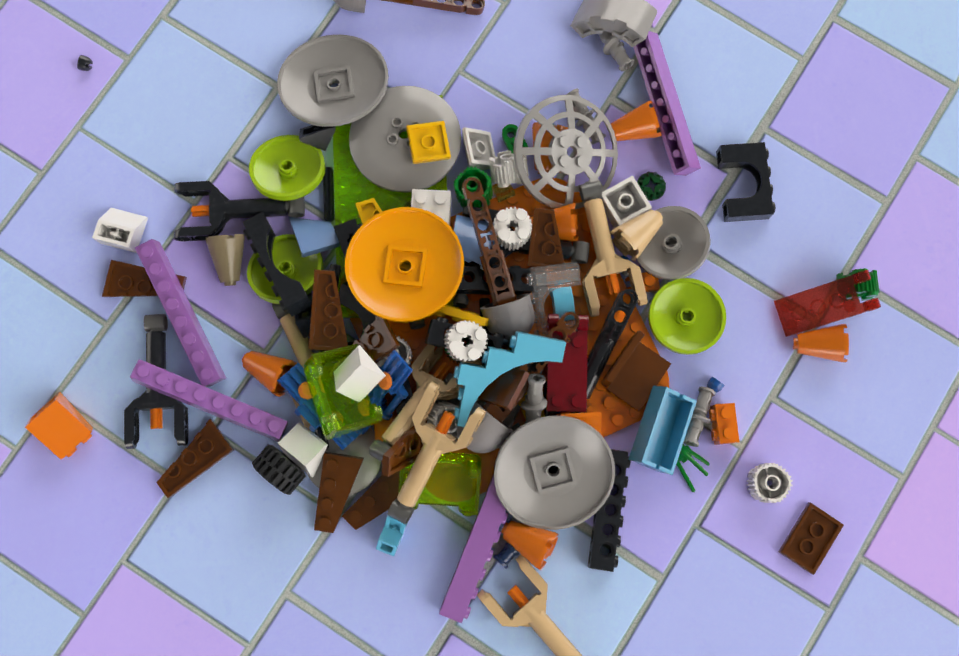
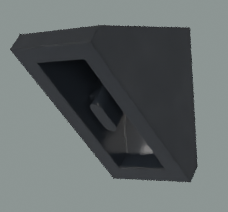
M310 125L301 128L299 140L326 151L336 126Z

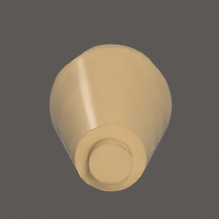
M649 210L612 229L610 234L614 236L612 242L625 257L627 255L632 256L630 260L635 261L639 258L663 224L661 213L657 210Z

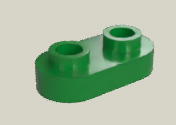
M508 124L502 129V139L508 151H511V154L514 150V140L518 129L514 124ZM511 133L514 137L510 138L507 135ZM523 139L522 147H528L525 139Z

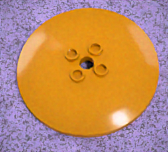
M414 207L389 209L368 219L354 234L345 257L346 279L356 300L375 316L394 322L418 321L440 311L456 294L464 272L462 246L453 229L434 213ZM408 262L411 264V268L408 271H402L400 269L401 264Z

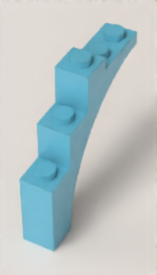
M516 331L515 336L512 335L509 347L512 348V351L488 346L487 351L482 355L481 362L484 363V366L460 361L459 366H455L453 378H456L457 384L463 385V388H459L457 399L460 400L459 408L455 407L454 420H456L457 426L465 427L477 398L496 378L515 367L532 362H562L566 342Z

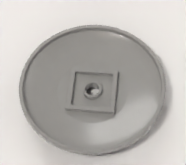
M326 35L300 45L285 59L278 74V94L288 112L305 123L324 127L345 125L366 116L380 103L388 86V68L382 54L369 42L350 35ZM334 83L339 84L337 87H330Z
M396 86L386 90L380 103L370 113L352 122L349 132V147L357 168L370 182L385 190L408 193L412 192V189L423 190L442 180L450 172L460 153L461 129L453 109L439 95L421 87ZM444 121L451 159L413 164L408 138H400V133L407 132V125Z
M546 416L525 423L516 429L503 443L494 465L495 488L505 509L522 523L545 530L569 528L592 517L608 499L615 480L614 458L604 437L586 422L568 416ZM551 466L559 468L556 473H549L548 469Z

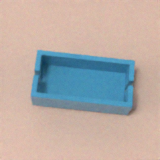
M653 386L628 460L657 472L673 475L697 400L668 387Z

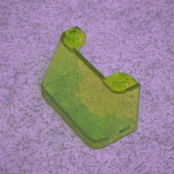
M358 344L312 354L304 364L305 377L323 434L327 440L382 421L383 413L381 407L375 403L371 404L368 395L361 402H357L337 392L335 388L334 371L356 349Z
M448 452L441 454L415 507L412 508L414 510L418 509L419 504L458 507L459 512L464 516L478 515L481 457L475 454ZM414 463L400 470L399 492Z

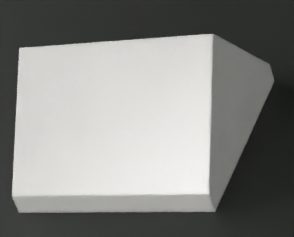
M467 127L462 128V139L468 168L476 166V168L481 170L490 169L489 158H496L491 133Z
M359 345L334 371L335 388L337 392L357 402H361L386 375Z
M297 423L278 442L282 452L309 476H315L328 446L327 443L301 423Z

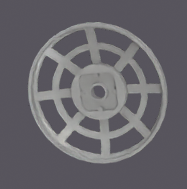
M557 95L537 103L522 119L514 140V163L523 186L537 201L555 209L573 203L574 192H579V186H575V177L583 171L589 178L584 184L599 181L602 192L609 187L614 177L618 159V148L614 130L604 113L596 105L584 98L573 95ZM565 101L566 112L555 114L548 120L539 113L542 108L551 103ZM572 101H578L589 106L598 115L592 121L587 116L574 112ZM534 118L542 125L536 135L534 147H522L525 131L530 121ZM567 118L568 129L558 131L552 125L559 119ZM575 118L589 125L584 133L575 128ZM602 121L609 132L612 149H606L603 135L598 128ZM547 130L553 138L550 141L549 147H541L542 138ZM594 132L599 139L601 149L592 148L589 138ZM569 147L574 150L572 157H569L567 154ZM522 155H534L536 168L542 177L535 185L532 184L525 171ZM541 155L549 156L553 167L548 172L543 167ZM592 156L600 157V163L595 173L589 166ZM606 157H612L611 170L603 186L598 177L604 168ZM558 172L568 175L567 186L557 183L552 178ZM548 183L556 190L567 192L565 204L552 201L539 191ZM586 201L576 203L575 209L584 207Z

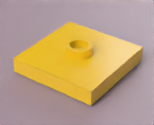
M444 121L406 126L413 164L451 159Z

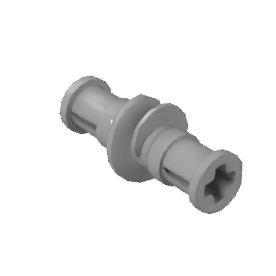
M610 32L598 34L602 43L605 44L603 47L604 54L612 56L619 65L620 71H625L634 64V60L629 58L623 47L624 43L620 42L621 39L612 36Z
M578 88L566 94L581 97L578 93ZM572 101L574 112L581 113L592 121L594 120L592 114L595 111L593 109L588 110L587 105L578 101ZM575 118V120H578L576 123L577 127L583 125L584 130L589 127L586 122ZM594 132L590 137L592 140V145L599 142V139L596 133Z
M530 374L527 379L529 388L524 398L525 401L521 403L522 409L525 410V423L541 418V411L547 407V400L543 397L542 391L546 379L541 374Z
M700 386L698 389L697 403L683 442L693 447L699 446L698 440L700 433L703 431V424L711 422L706 415L710 409L712 396H715L716 392L704 386Z

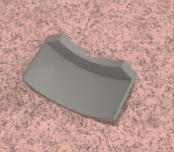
M583 0L570 26L582 38L592 34L610 32L612 36L634 47L646 39L657 15V10L645 0Z

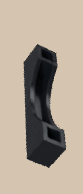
M261 212L243 221L246 228L243 230V233L248 241L252 240L253 243L250 246L254 254H259L260 257L257 260L262 268H266L267 271L264 274L269 283L273 281L274 286L271 288L276 297H281L282 300L279 301V304L283 311L288 310L292 317L310 308L312 303L300 281L285 276L274 265L272 250L276 235L264 213Z

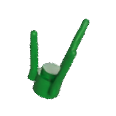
M683 444L676 465L691 491L695 492V488L680 461L684 463L689 460L705 476H708V472L691 456H694L707 466L710 463L691 450L688 445L685 446Z

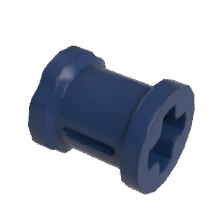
M506 542L505 547L500 553L493 557L507 569L509 562L515 556H518L519 553Z

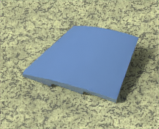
M456 215L454 232L462 246L464 261L468 263L474 261L481 265L480 269L483 270L480 260L481 252L471 218ZM479 220L478 228L483 231L486 230L488 223ZM490 232L480 234L481 237H486L484 247L490 249L491 241L487 238V235H491Z
M289 217L302 257L340 247L337 235L330 221Z

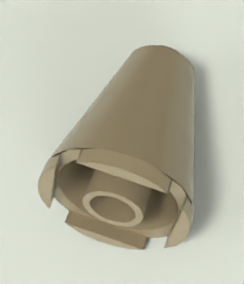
M234 234V236L217 235L206 238V244L219 281L224 283V286L236 285V281H240L245 242L244 234Z

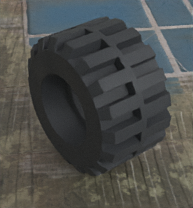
M268 444L252 462L253 468L264 479L287 495H291L306 477L300 467L273 445Z

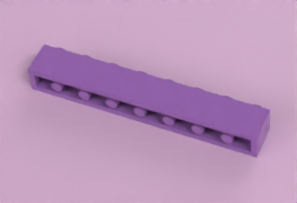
M649 31L646 39L634 46V50L649 98L652 101V107H654L657 115L659 129L674 175L687 176L701 169L658 33Z
M151 239L135 247L201 385L211 387L226 379L161 243Z
M140 359L130 375V378L135 383L277 442L281 440L288 425V421Z
M494 473L439 610L440 615L462 623L464 618L467 619L470 614L471 599L475 600L479 590V588H476L479 580H483L486 573L484 565L486 561L490 562L494 552L491 550L493 542H498L501 534L498 531L501 523L505 524L508 513L496 492Z

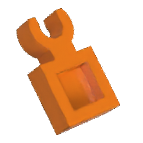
M647 272L641 273L646 292L658 291L660 289L658 278ZM629 277L625 279V282L630 281Z

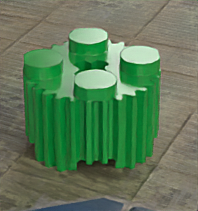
M472 166L470 168L467 167L454 180L453 185L458 203H460L462 208L467 206L468 199L465 200L462 184L465 179L475 177L481 182L484 192L482 196L485 198L487 206H489L493 196L491 177L487 175V172L481 171L476 166L474 168ZM469 181L467 189L470 192H474L477 185L474 181ZM475 200L472 203V207L481 208L482 203L479 200Z
M866 268L855 269L847 275H843V273L836 275L839 298L844 303L852 302L856 298H861V301L873 300V297L878 296V293H880L877 270L868 272Z

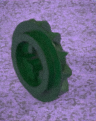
M648 171L637 180L639 187L649 201L661 198L666 191V182L663 176H660L657 172ZM650 180L652 184L657 185L654 187V191L651 190V187L646 186Z

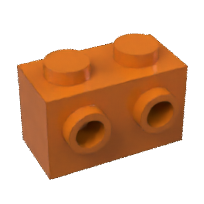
M735 403L710 406L709 419L712 422L711 437L714 445L740 442Z

